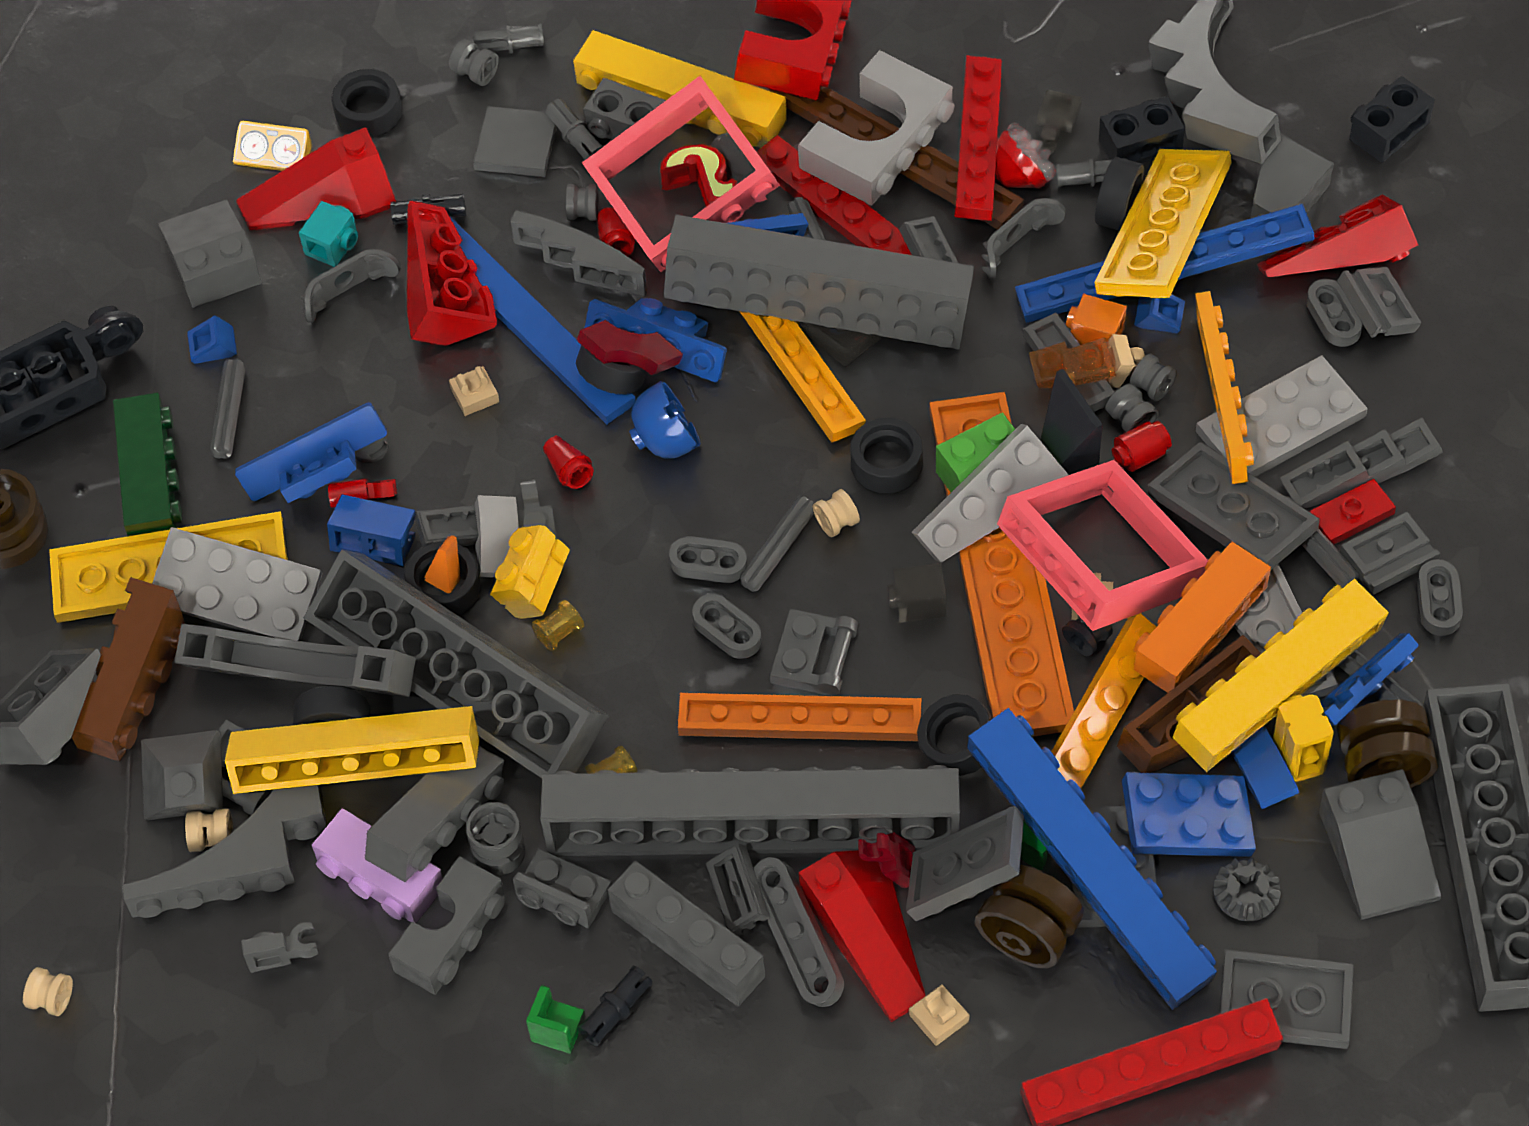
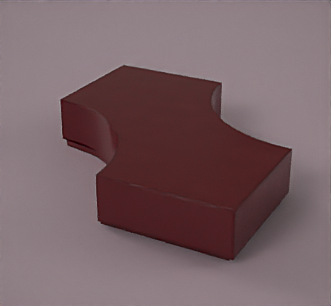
M607 320L581 329L577 337V341L603 364L611 362L628 363L644 369L651 375L678 365L683 356V353L658 332L650 334L632 333L612 325Z

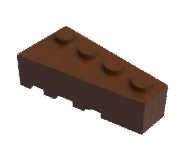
M130 577L125 589L127 593L131 594L125 610L117 608L112 624L116 626L110 647H101V657L96 668L97 680L92 681L72 734L77 748L119 762L126 749H130L134 745L138 733L137 728L142 718L151 712L155 702V694L160 684L165 683L170 676L172 661L177 651L181 624H186L174 590Z
M1242 635L1127 724L1122 731L1117 747L1141 773H1152L1189 757L1190 755L1173 738L1178 724L1176 720L1178 714L1192 702L1198 706L1207 698L1205 696L1206 692L1218 680L1223 678L1226 682L1236 675L1235 669L1244 659L1250 655L1257 658L1261 655L1260 651Z

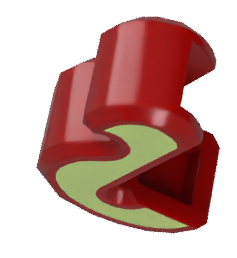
M705 144L685 145L669 152L661 161L662 189L665 191L676 189L697 181L706 207L738 184L734 178L727 180L725 157L717 148Z

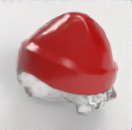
M1011 123L1007 130L1003 131L997 139L995 175L997 180L1005 187L1040 189L1055 177L1056 167L1052 162L1048 161L1051 153L1050 150H1042V142L1031 138L1030 132L1021 127L1019 123Z

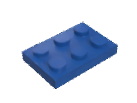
M1125 773L1122 779L1132 854L1251 857L1255 852L1256 846L1244 776Z

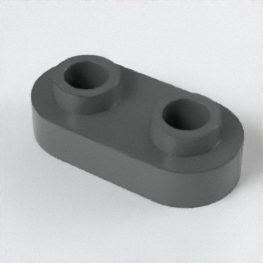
M1320 279L1311 284L1307 295V307L1326 340L1340 347L1356 343L1360 338L1363 323L1339 283L1331 279ZM1322 301H1326V302H1329L1330 304L1325 305V304H1322L1321 302H1322Z
M687 536L676 540L669 550L672 570L677 575L685 578L732 583L740 579L741 574L747 567L745 550L739 544L730 541ZM686 559L695 560L693 563H685L684 561ZM725 564H732V565H734V566L731 567V568H723V567H722V566L725 565Z
M1430 560L1421 567L1417 579L1420 619L1423 627L1428 632L1438 636H1446L1454 633L1459 628L1463 615L1459 573L1451 563L1445 560ZM1432 582H1439V583H1441L1443 586H1442V587H1435V586H1433L1431 583H1432ZM1435 616H1442L1446 621L1438 620Z
M707 594L700 597L694 603L692 616L695 628L728 655L743 659L753 656L761 646V630L759 625L726 598L717 594ZM711 616H716L719 618L717 621L714 622L706 620ZM738 639L748 640V642L743 644L736 643Z

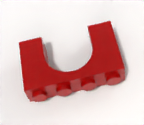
M757 0L755 13L796 23L807 29L813 36L801 40H785L745 30L738 52L734 80L818 100L821 86L829 87L833 66L828 64L835 65L840 45L834 43V41H842L846 21H841V19L848 20L852 0Z

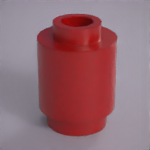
M1147 421L1114 438V447L1111 450L1112 456L1122 468L1134 472L1165 456L1166 450L1172 447V441L1167 429L1161 422L1155 421L1151 423Z

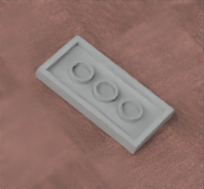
M1322 355L1241 399V409H1237V415H1245L1247 437H1243V442H1251L1254 465L1247 466V472L1254 477L1366 417L1367 407ZM1216 412L1196 423V433L1208 447L1226 458Z
M171 527L152 584L174 590L182 614L259 636L301 641L307 620L303 617L316 596L323 573L320 569Z

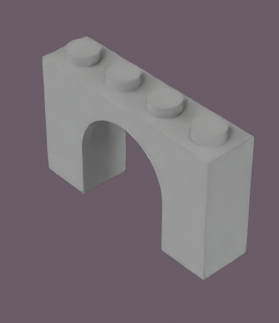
M881 50L876 53L859 73L860 97L897 116L903 123L902 126L894 134L884 139L862 141L849 137L818 121L798 144L800 169L871 206L881 194L886 195L889 192L896 176L901 170L906 171L909 168L916 152L921 146L925 147L929 144L936 128L941 122L946 123L954 110L951 85Z

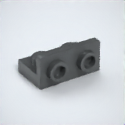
M538 849L525 873L517 872L513 878L516 896H518V899L523 904L533 909L542 907L553 912L565 924L575 926L577 923L588 929L609 895L608 889L612 886L610 880L541 849Z

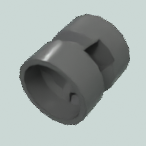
M490 802L478 806L470 814L466 822V833L475 864L495 876L506 875L518 868L525 857V844L516 812L508 805Z

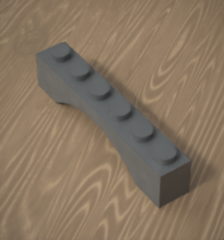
M181 624L174 663L197 670L319 686L344 687L357 691L409 697L416 657L388 649L309 643L219 628Z

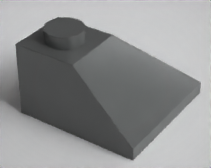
M212 730L141 740L144 820L186 816V813L191 811L211 813L216 809H223L220 731Z

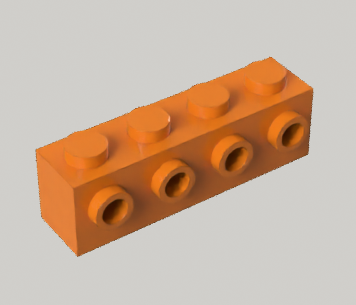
M1231 542L1222 553L1216 551L1208 560L1203 575L1199 579L1193 577L1187 583L1181 594L1182 599L1175 607L1170 604L1164 609L1158 619V626L1151 634L1145 632L1138 639L1133 649V652L1136 653L1134 670L1167 693L1173 690L1195 672L1268 586L1271 566L1234 542Z

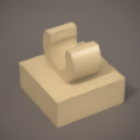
M1112 334L1098 356L1103 377L1112 388H1120L1126 378L1131 377L1137 364L1143 359L1145 354L1142 348H1130L1126 335Z
M478 366L475 370L465 374H458L455 378L449 380L450 389L464 416L499 403L498 393L484 366Z
M943 984L909 1008V1016L936 1046L969 1022V1014Z

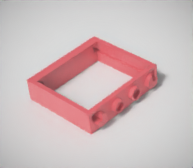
M701 76L690 82L582 162L646 255L660 272L666 269L667 246L671 233L654 245L609 180L703 110L710 107L756 171L705 207L693 218L722 223L737 222L743 216L744 211L755 203L767 200L766 195L780 186Z
M1115 460L1007 496L997 522L1001 530L1092 631L1181 598L1182 591L1193 577L1199 579L1205 572V566L1208 562V559ZM1102 494L1170 568L1109 591L1041 515Z

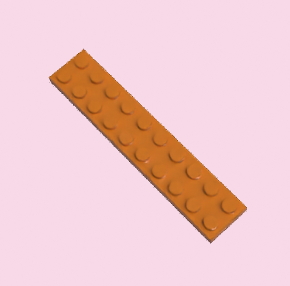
M1005 392L929 402V412L936 446L1002 412L1011 423ZM944 484L946 496H948L951 492ZM999 527L958 552L990 714L994 718L1009 708L1016 717L1022 715L1034 731V736L1062 733L1074 713L1046 579Z

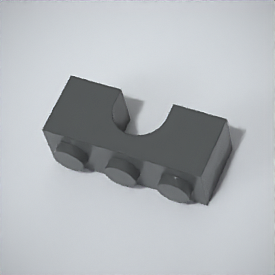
M460 856L436 887L441 907L454 914L453 919L446 926L439 929H426L412 921L388 954L395 973L436 995L443 984L447 985L452 981L457 973L460 959L466 951L471 952L477 946L482 935V928L490 918L494 919L498 916L505 903L501 879Z

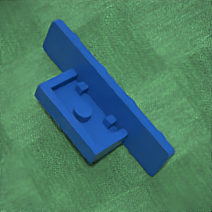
M641 298L627 310L597 299L589 302L585 328L607 320L612 325L632 333L650 334L658 332L683 353L680 363L674 366L675 368L713 382H718L721 379L727 349L725 346L703 339L706 336L709 322L698 319L695 314L689 311H677L663 306L660 301L652 298Z
M367 402L237 467L235 475L252 501H257L279 489L288 503L298 498L306 499L312 496L318 488L332 481L340 482L346 479L352 471L357 469L355 451L387 435V428L373 405Z

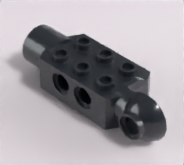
M105 306L95 311L89 317V327L84 330L63 320L1 350L0 449H4L104 400L106 384L101 377L97 361L120 355L129 350L143 333V323L140 319L131 313L119 311L115 306Z

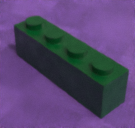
M159 392L115 399L113 404L123 522L128 536L170 530L171 527L177 528L176 524L182 523L183 519L179 500H174L173 492L179 491V480L176 468L171 469L170 460H176L173 437H168L167 429L173 428L170 406L163 407Z

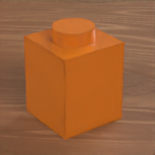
M1083 293L1078 307H1071L1066 326L1071 329L1072 335L1082 348L1101 353L1112 334L1122 335L1125 328L1127 306Z

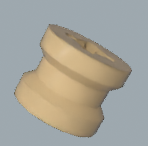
M843 489L834 492L831 499L827 501L819 500L813 504L815 517L829 537L838 535L842 527L846 525L851 527L860 521L854 502Z
M36 967L29 975L24 988V1006L35 1010L39 1007L46 1008L48 1014L60 1016L66 1009L71 997L73 987L71 976L61 973L53 976L50 975L47 969Z

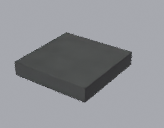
M487 106L473 161L474 169L545 177L557 126L546 112Z

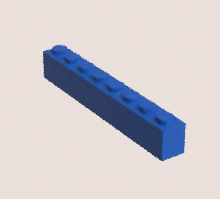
M1007 708L969 735L967 749L1012 806L1015 805L1024 815V822L1045 846L1053 859L1173 1011L1213 981L1217 973L1214 968L1216 965L1214 957L1204 945L1200 944L1197 946L1187 934L1190 929L1183 917L1177 911L1170 912L1161 901L1163 894L1156 883L1149 877L1144 880L1135 868L1137 862L1130 850L1123 844L1118 847L1110 837L1111 829L1100 813L1095 812L1092 814L1084 804L1085 796L1080 787L1072 779L1066 781L1058 771L1060 765L1056 757L1047 747L1041 749L1032 738L1034 731L1022 715L1016 717Z

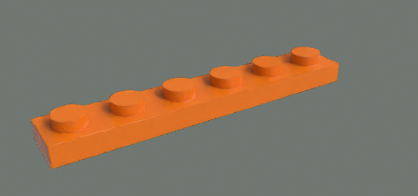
M680 693L678 735L918 741L917 730L921 718L922 698Z

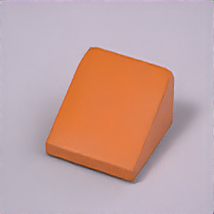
M453 535L448 536L438 549L424 577L426 582L449 594L460 581L457 537Z

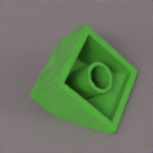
M1003 412L936 446V473L950 492L961 484L1015 430Z

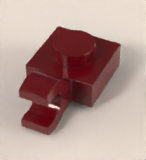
M895 832L876 834L877 843H868L864 839L858 840L859 857L862 860L879 862L883 875L903 889L909 887L913 852L916 851L912 844Z

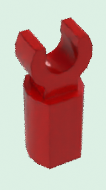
M368 478L330 482L328 483L331 508L336 507L342 494L366 500L393 497L395 494H398L396 479L369 482Z

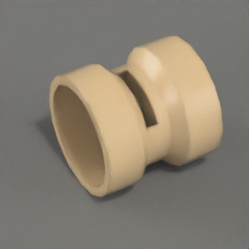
M216 809L212 814L205 815L201 811L186 813L185 833L189 852H203L206 847H213L233 832L230 809Z

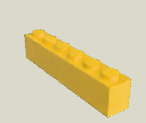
M594 30L574 59L576 83L589 90H596L602 79L606 78L667 100L701 76L752 146L763 147L779 134L787 120L785 96L747 83L735 81L733 78ZM710 107L686 123L708 129L717 135L728 133Z
M1355 579L1343 588L1340 585L1333 587L1323 597L1321 601L1323 604L1315 611L1311 608L1306 609L1294 621V628L1287 634H1284L1282 631L1275 634L1264 646L1266 651L1257 658L1253 655L1248 656L1235 669L1236 675L1227 682L1223 678L1218 680L1206 692L1205 696L1207 698L1198 706L1192 702L1176 717L1178 724L1173 738L1206 772L1277 715L1278 707L1284 700L1294 695H1302L1380 631L1389 612Z
M472 706L236 731L230 734L225 765L233 794L476 768L479 735Z

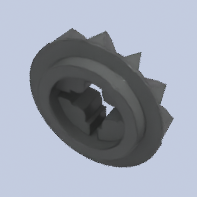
M1253 857L1238 861L1235 858L1227 866H1221L1214 880L1213 893L1218 906L1227 915L1238 920H1260L1271 914L1280 900L1279 877L1274 875L1269 864L1262 865L1257 863ZM1256 879L1254 889L1256 894L1248 891L1238 898L1241 886L1239 882L1247 884Z

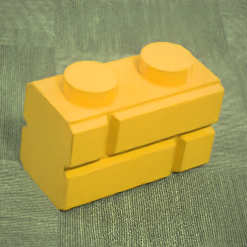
M536 525L518 528L508 541L510 548L504 562L495 572L496 581L490 595L501 605H505V609L515 618L524 619L543 616L570 549L562 541L555 539L556 536L546 526Z
M1311 694L1304 697L1302 695H1294L1288 697L1278 707L1273 741L1295 783L1323 775L1326 771L1334 731L1327 716H1323L1324 709L1317 695Z

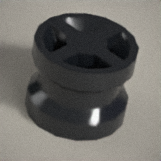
M1078 616L1075 621H1069L1062 627V633L1074 650L1084 656H1090L1097 650V643L1099 641H1105L1113 634V628L1110 624L1092 631Z

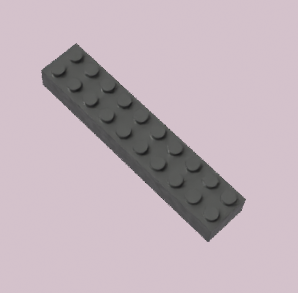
M934 765L926 769H906L902 766H890L885 769L865 770L857 766L847 767L843 770H823L818 767H808L802 771H782L778 768H765L761 771H740L734 768H726L719 772H699L695 769H682L678 772L659 773L655 770L644 769L636 773H616L611 770H600L592 774H576L572 771L563 770L554 774H542L540 819L547 852L554 856L721 854L737 843L746 846L748 854L828 853L859 850V839H864L868 843H877L876 834H890L893 832L912 844L917 851L959 831L958 768H947L942 765Z

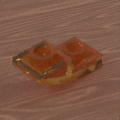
M1105 337L1068 349L1064 341L1029 353L1038 388H1053L1056 372L1061 369L1065 370L1075 386L1116 376Z

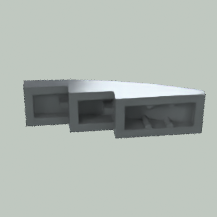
M515 210L511 219L514 244L542 249L545 263L573 268L575 282L641 296L646 295L645 268L616 248L585 232L554 220Z
M1423 417L1390 435L1384 429L1354 446L1348 440L1280 477V480L1291 499L1297 505L1306 509L1326 503L1372 479H1375L1379 484L1443 452L1440 444Z

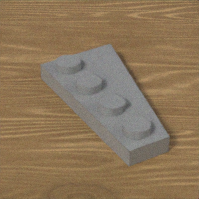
M1020 424L911 533L934 560L943 562L999 528L997 522L1007 496L1068 476V474L1027 425Z
M1279 564L1271 569L1268 586L1233 626L1261 654L1266 651L1264 646L1275 634L1280 631L1287 634L1294 628V621L1302 613ZM1328 672L1306 690L1302 696L1312 694L1320 698L1328 695L1338 685L1332 672Z

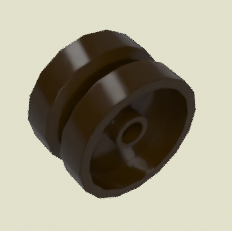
M0 469V569H8L22 565L36 556L46 542L49 528L46 515L39 503L33 485L25 476L13 470Z
M1400 699L1369 703L1350 711L1340 720L1336 727L1342 753L1346 755L1343 761L1349 783L1403 769L1409 786L1412 788L1433 776L1438 768L1433 743L1429 739L1430 729L1425 709L1416 702Z
M1020 865L1019 875L1013 877L1008 882L993 886V895L984 900L975 916V925L980 934L993 947L1006 956L1035 968H1051L1057 964L1065 950L1066 938L1073 935L1084 915V908L1079 899L1058 880L1037 869Z

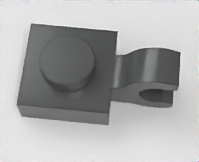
M536 480L520 482L525 510L517 511L518 528L536 525L546 526L556 536L555 539H557L552 505L540 507Z
M303 922L296 925L286 937L283 932H261L250 939L241 940L243 956L250 973L291 965L292 958H311L319 954L316 942L300 943L304 937L315 935L313 923Z

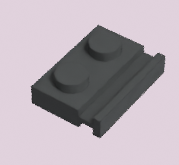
M1388 267L1357 269L1353 274H1350L1348 270L1343 271L1337 280L1371 337H1376L1378 333H1383L1385 336L1415 333L1422 322Z
M1408 512L1342 544L1340 553L1358 571L1361 582L1365 581L1368 585L1371 595L1419 572L1426 562L1439 559L1440 552L1432 548L1429 544V538Z

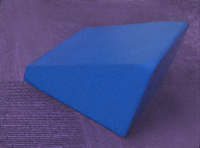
M1173 294L1170 295V298L1140 297L1134 325L1142 329L1178 333L1181 330L1185 301Z
M216 315L187 332L190 358L194 364L230 358L237 354L233 326Z

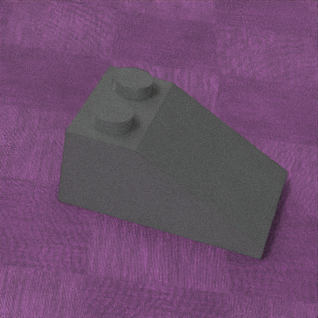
M227 199L158 223L192 308L262 284L254 254Z
M97 648L51 650L0 700V764L46 765L59 757L62 752L61 748L72 737L101 657V653Z
M1403 769L1324 789L1319 814L1360 920L1440 900L1441 894L1419 809Z

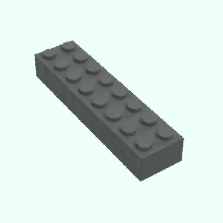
M675 215L667 246L664 298L749 312L755 315L779 317L790 321L885 336L904 341L960 349L974 266Z
M341 549L303 617L344 646H364L395 650L416 657L411 691L438 709L472 706L478 735L541 778L542 774H554L563 770L576 773L609 716L362 553Z
M1509 683L1427 689L1423 708L1425 709L1430 729L1429 739L1432 740L1438 763L1433 779L1479 1012L1529 1008V775Z

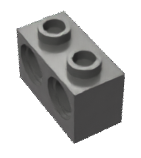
M603 78L583 108L585 122L587 123L586 128L598 138L613 140L666 100ZM654 147L651 150H649L647 154H651Z

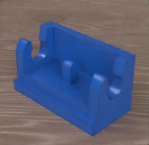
M342 494L327 523L330 551L340 553L341 549L365 554L375 561L404 566L406 556L416 534L410 531L415 521V510Z

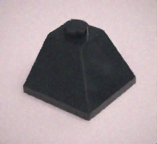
M1061 369L1056 372L1041 434V442L1067 474L1071 475L1099 465L1103 425L1065 370Z

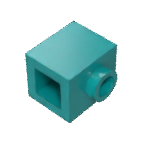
M321 201L299 231L304 255L335 267L345 253L354 248L358 239V231L353 213L345 207L333 206Z

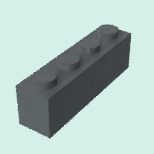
M478 746L476 768L427 773L367 831L365 860L403 882H406L417 870L423 871L430 863L432 856L442 846L447 847L452 842L456 832L467 822L470 814L478 806L485 804L489 799L494 800L500 794L504 785V779L502 778L504 760Z
M634 861L608 889L611 911L736 1006L739 1007L765 978L764 956L637 861Z

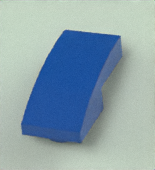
M1265 726L1261 727L1231 752V755L1243 772L1246 785L1261 809L1299 793L1298 787L1282 755Z

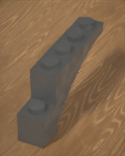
M320 785L273 789L266 800L244 823L206 852L178 867L153 877L122 885L124 901L132 918L138 916L150 918L159 915L162 911L176 908L193 909L199 907L204 902L218 899L235 900L247 893L261 890L272 892L280 890L285 885L294 884L295 879L288 840L312 839L322 833L327 827Z

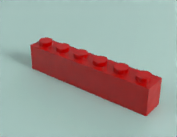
M1266 998L1022 1082L1020 1093L1032 1126H1057L1277 1050L1283 1037L1269 1001Z

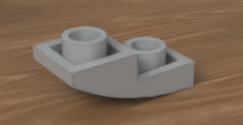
M478 495L475 502L478 539L475 546L479 577H495L497 568L504 562L510 548L508 541L511 535L518 529L516 497Z

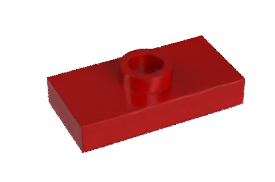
M1372 479L1309 512L1319 518L1320 531L1335 545L1394 515L1396 506L1376 480Z

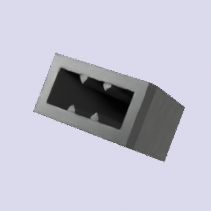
M1281 134V141L1263 164H1261L1251 218L1303 204L1307 213L1330 186L1334 163Z

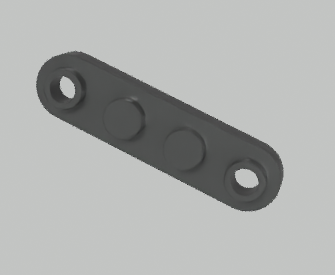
M774 857L765 858L756 864L754 872L770 917L767 919V922L803 999L819 1007L831 1006L842 995L844 989L843 976L792 867L780 859ZM780 875V882L774 887V880ZM828 980V987L825 992H822V985Z

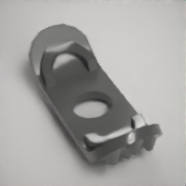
M1049 198L1033 200L994 232L988 242L983 243L987 254H982L986 262V266H983L982 270L987 274L989 280L996 278V267L1001 263L999 256L1031 229L1038 231L1045 225L1059 224L1064 220L1066 211L1062 203ZM1017 225V228L1014 231V233L1009 238H1007L1011 229Z
M369 249L317 276L307 284L305 296L301 297L305 304V308L302 311L306 316L307 322H315L317 312L327 307L325 302L368 278L375 280L381 276L395 277L401 270L400 262L386 251ZM351 271L347 280L340 284H334L336 278L341 273Z

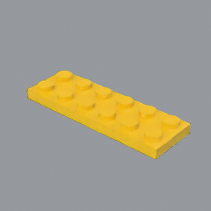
M1159 149L1094 282L1097 294L1117 297L1170 298L1231 166L1230 151Z
M281 511L176 528L288 560ZM170 530L49 549L53 611L57 623L114 614L117 608L125 610L131 596L130 593L125 591L130 577L152 584Z

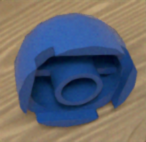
M661 380L638 396L631 412L634 428L629 430L640 450L647 447L655 456L669 459L687 454L701 445L693 423H688L683 413L685 409L665 382L662 383Z

